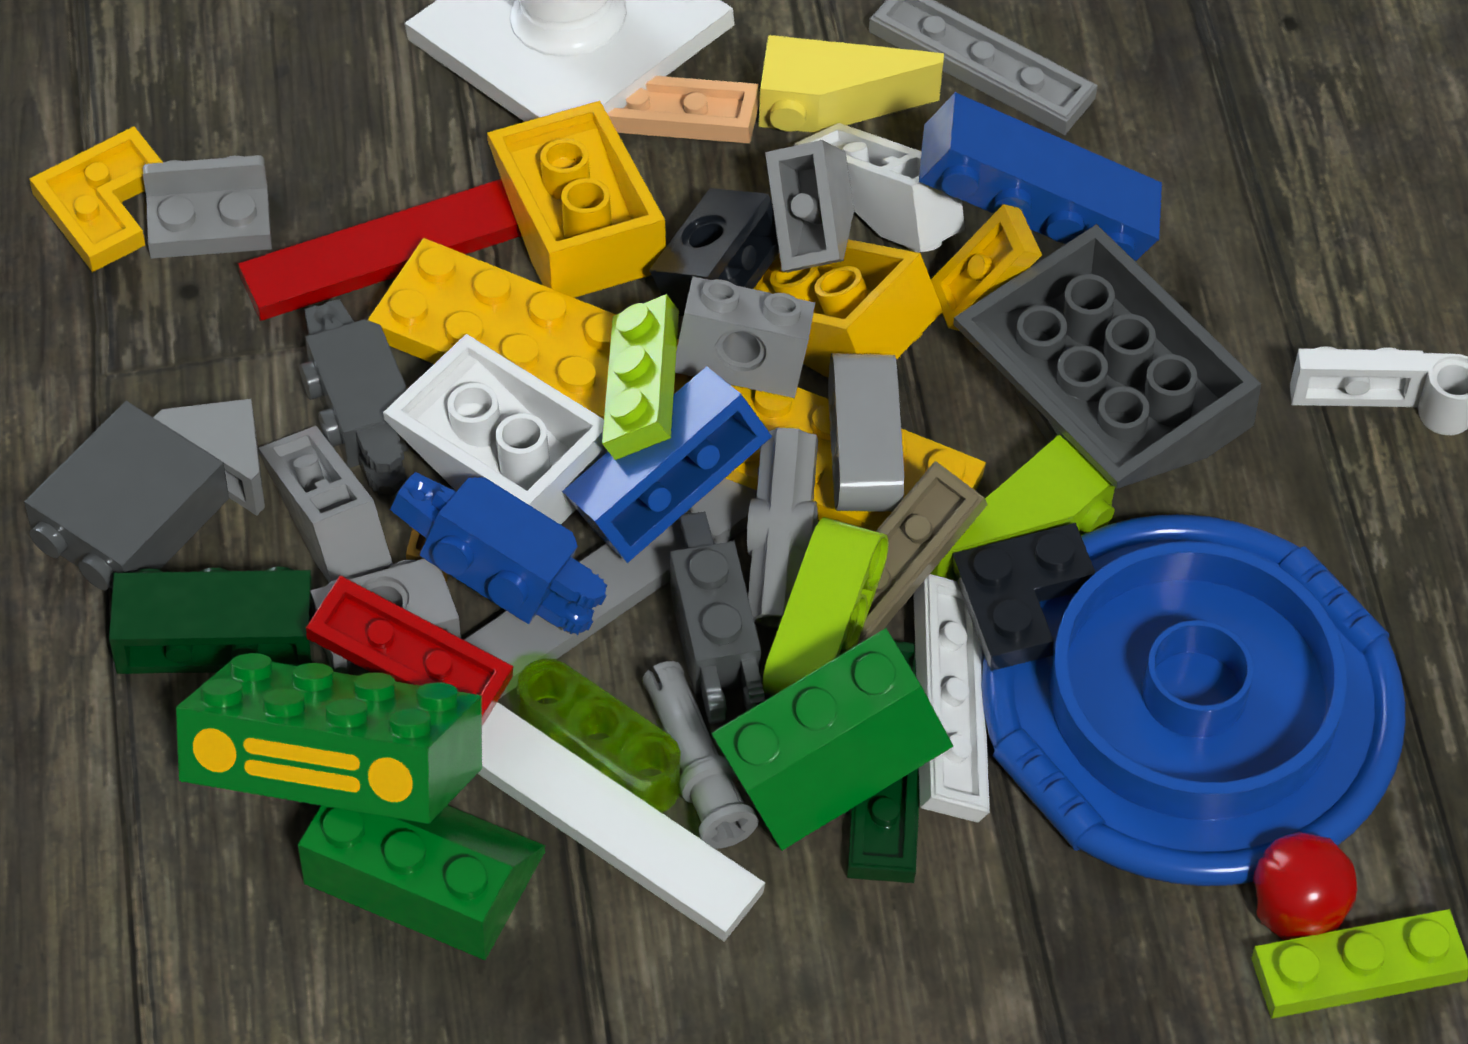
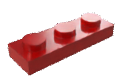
M341 575L306 627L307 639L371 673L388 674L395 679V682L420 686L428 683H447L455 686L458 692L482 695V726L513 677V666Z

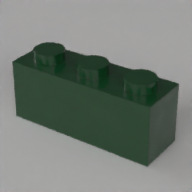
M273 567L265 571H228L222 568H207L200 572H163L157 569H142L135 573H114L109 641L117 674L218 672L234 657L248 653L264 654L269 656L272 662L294 666L313 663L314 642L307 639L306 627L314 616L311 590H313L311 570Z

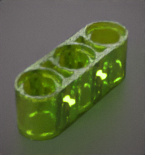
M544 658L533 661L523 668L518 676L517 683L518 714L520 718L661 813L667 811L675 804L680 794L681 752L677 742L669 734L561 661ZM543 698H554L559 700L551 704H541L539 702H536ZM595 733H605L610 737L595 740L587 736ZM651 768L658 769L663 773L655 776H645L638 772Z

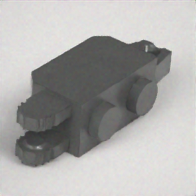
M340 299L328 301L324 305L309 307L305 309L309 336H305L308 362L299 364V369L308 398L310 400L320 398L324 410L318 412L322 433L332 447L339 445L345 463L349 468L361 465L365 477L369 481V487H372L373 492H378V495L391 494L394 496V493L399 491L404 482H406L405 467H403L402 460H404V452L408 451L410 445L384 420L383 412L407 390V387L382 327L366 319L354 322Z
M704 511L685 514L680 517L682 549L670 552V589L692 690L695 695L702 694L708 721L710 724L726 720L727 704L725 695L721 690L742 687L743 701L748 711L764 702L765 697L760 677L761 648L735 542L714 544L707 515Z

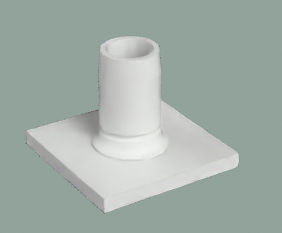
M436 0L405 22L407 39L526 122L596 101L602 103L607 113L614 108H624L627 106L626 99L640 88L647 90L646 83L655 76L666 77L733 27L734 14L733 8L721 0Z

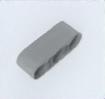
M832 353L829 363L828 400L835 510L893 512L904 496V461L895 355Z

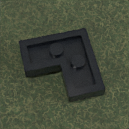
M1076 523L952 553V569L990 671L1053 656L1054 640L1039 602L1077 593L1081 586L1096 573Z

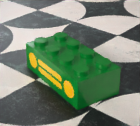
M248 653L234 657L176 707L180 782L430 824L482 770V695L458 692L455 686L447 683H428L420 686L395 682L392 676L384 673H366L357 676L333 672V669L326 664L306 663L294 666L272 662L271 658L264 654Z

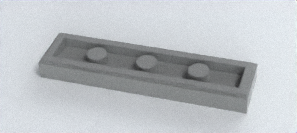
M886 0L870 18V33L900 49L944 53L942 71L1063 135H1066L1096 99L1098 85L935 0Z

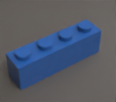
M956 92L924 124L919 182L993 214L1003 204L1021 208L1031 230L1064 244H1067L1097 224L1134 261L1139 259L1159 240L1162 182Z

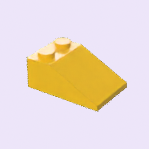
M600 101L487 132L491 152L531 263L543 286L576 298L651 275L649 269L666 248L665 218Z
M850 239L847 242L844 261L788 273L782 271L779 253L754 287L755 290L769 293H786L797 299L815 302L803 364L824 377H829V363L832 353L895 355L897 360L943 312L921 253Z

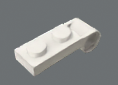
M1334 347L1298 349L1290 382L1291 404L1418 407L1419 417L1428 429L1442 435H1457L1468 429V357L1461 354L1423 353V351L1398 350L1395 348H1380L1377 350L1336 349Z

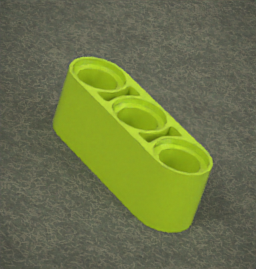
M826 517L820 519L811 536L765 665L763 675V691L765 694L774 696L858 644L885 567L889 545L886 534Z

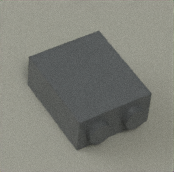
M125 401L24 503L31 528L29 532L30 537L42 552L52 558L62 556L79 567L82 575L98 589L107 590L111 588L113 590L114 573H135L142 569L160 570L229 499L224 462L128 401Z

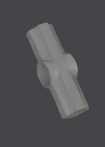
M776 428L769 431L772 437L760 447L757 498L751 499L748 513L747 550L748 555H752L748 599L754 623L772 629L779 628L808 544L818 524L817 502L813 501L818 438L817 434L807 433L797 428Z

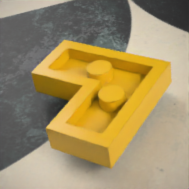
M135 126L29 178L32 194L92 272L145 246L142 228L122 202L145 191L143 180V166L145 164L163 162Z

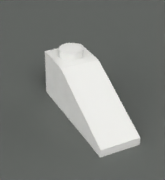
M837 123L794 143V146L824 140L846 152L854 211L880 237L904 245L913 252H927L937 249L942 245V241L965 230L962 200L919 182L921 151L841 123Z

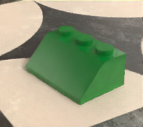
M887 628L711 733L781 851L954 747L925 691Z
M448 805L430 824L321 806L298 844L305 885L482 960L487 959L545 854V845Z

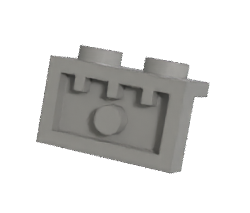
M229 156L226 158L190 161L171 160L164 163L145 164L143 166V180L147 200L148 246L151 259L272 249L269 192L263 156Z

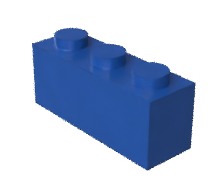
M706 366L674 394L670 439L617 460L607 452L562 492L592 530L628 563L766 443L772 435L743 395Z

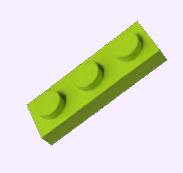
M667 294L646 303L631 305L622 313L614 315L612 319L602 444L615 460L671 438L679 310Z
M1450 909L1254 947L1251 958L1271 1019L1464 982L1468 978V958Z

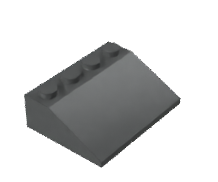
M1097 224L954 317V326L1116 489L1206 459L1254 426L1261 383Z

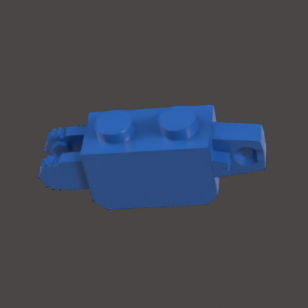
M415 472L401 486L390 510L426 538L419 556L445 573L456 578L527 624H530L534 617L538 615L557 628L562 627L564 632L568 631L570 634L575 633L579 635V633L585 630L589 631L593 623L594 610L592 608L602 605L607 596L605 594L607 584L603 582L604 579H601L599 574H593L591 569L573 559L578 545L572 531L485 477L467 478L462 486L455 491Z

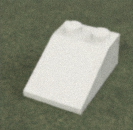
M468 334L464 335L383 412L384 420L456 491L467 478L485 477L560 525L576 510L562 491L608 452L602 444L603 418Z

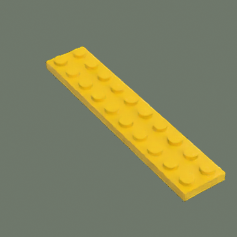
M423 238L368 319V321L381 325L389 346L433 364L464 335L468 334L604 419L612 319L616 315L614 313ZM675 373L674 394L689 382L693 376ZM731 385L743 395L768 431L775 430L776 428H797L807 433L817 434L818 450L813 501L817 502L818 520L826 517L877 531L892 512L835 510L829 400L797 387L795 398ZM901 428L904 461L903 498L935 461L976 491L983 478L985 461ZM760 448L732 471L726 479L757 490Z

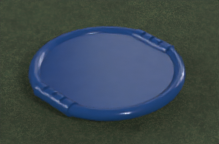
M1155 515L1120 521L1082 534V540L1096 573L1081 586L1077 593L1039 602L1054 640L1053 656L990 671L984 655L981 685L983 710L989 737L994 748L993 757L1074 850L1081 849L1092 857L1118 869L1149 879L1194 886H1231L1254 882L1253 876L1259 859L1263 857L1265 850L1278 838L1296 832H1303L1331 838L1337 845H1340L1372 814L1385 795L1396 772L1403 748L1406 727L1405 695L1400 669L1388 640L1389 633L1306 546L1298 547L1267 531L1235 521L1196 515Z

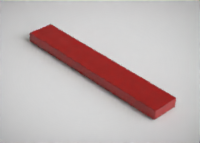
M502 179L256 257L238 263L240 278L259 320L263 321L397 277L423 238L463 254H468L522 235Z

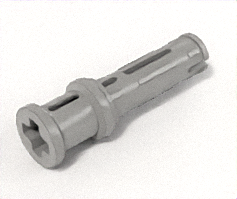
M674 661L659 663L654 666V669L661 682L657 683L653 672L649 670L644 674L642 680L683 771L680 776L679 790L682 797L687 802L693 803L701 821L699 826L701 840L715 849L735 845L745 840L754 832L758 825L757 815L751 806L744 804L736 787L738 778L727 759L719 756L684 677L682 666Z

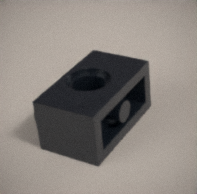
M710 188L649 269L661 295L667 294L678 308L679 316H684L692 276L708 280H725L736 286L754 289L779 254L773 204L769 194Z

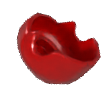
M1296 832L1276 839L1265 850L1263 857L1259 859L1253 876L1258 899L1257 916L1263 925L1283 940L1336 931L1351 911L1356 900L1357 878L1351 859L1331 838Z

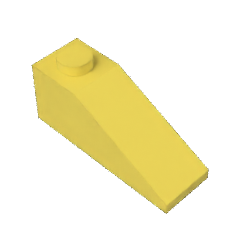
M768 35L760 87L759 127L779 129L787 132L818 133L837 123L850 125L939 101L944 53Z

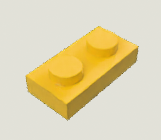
M1003 204L931 279L943 309L942 314L949 329L958 330L954 326L955 316L1029 269L1042 256L1021 208Z

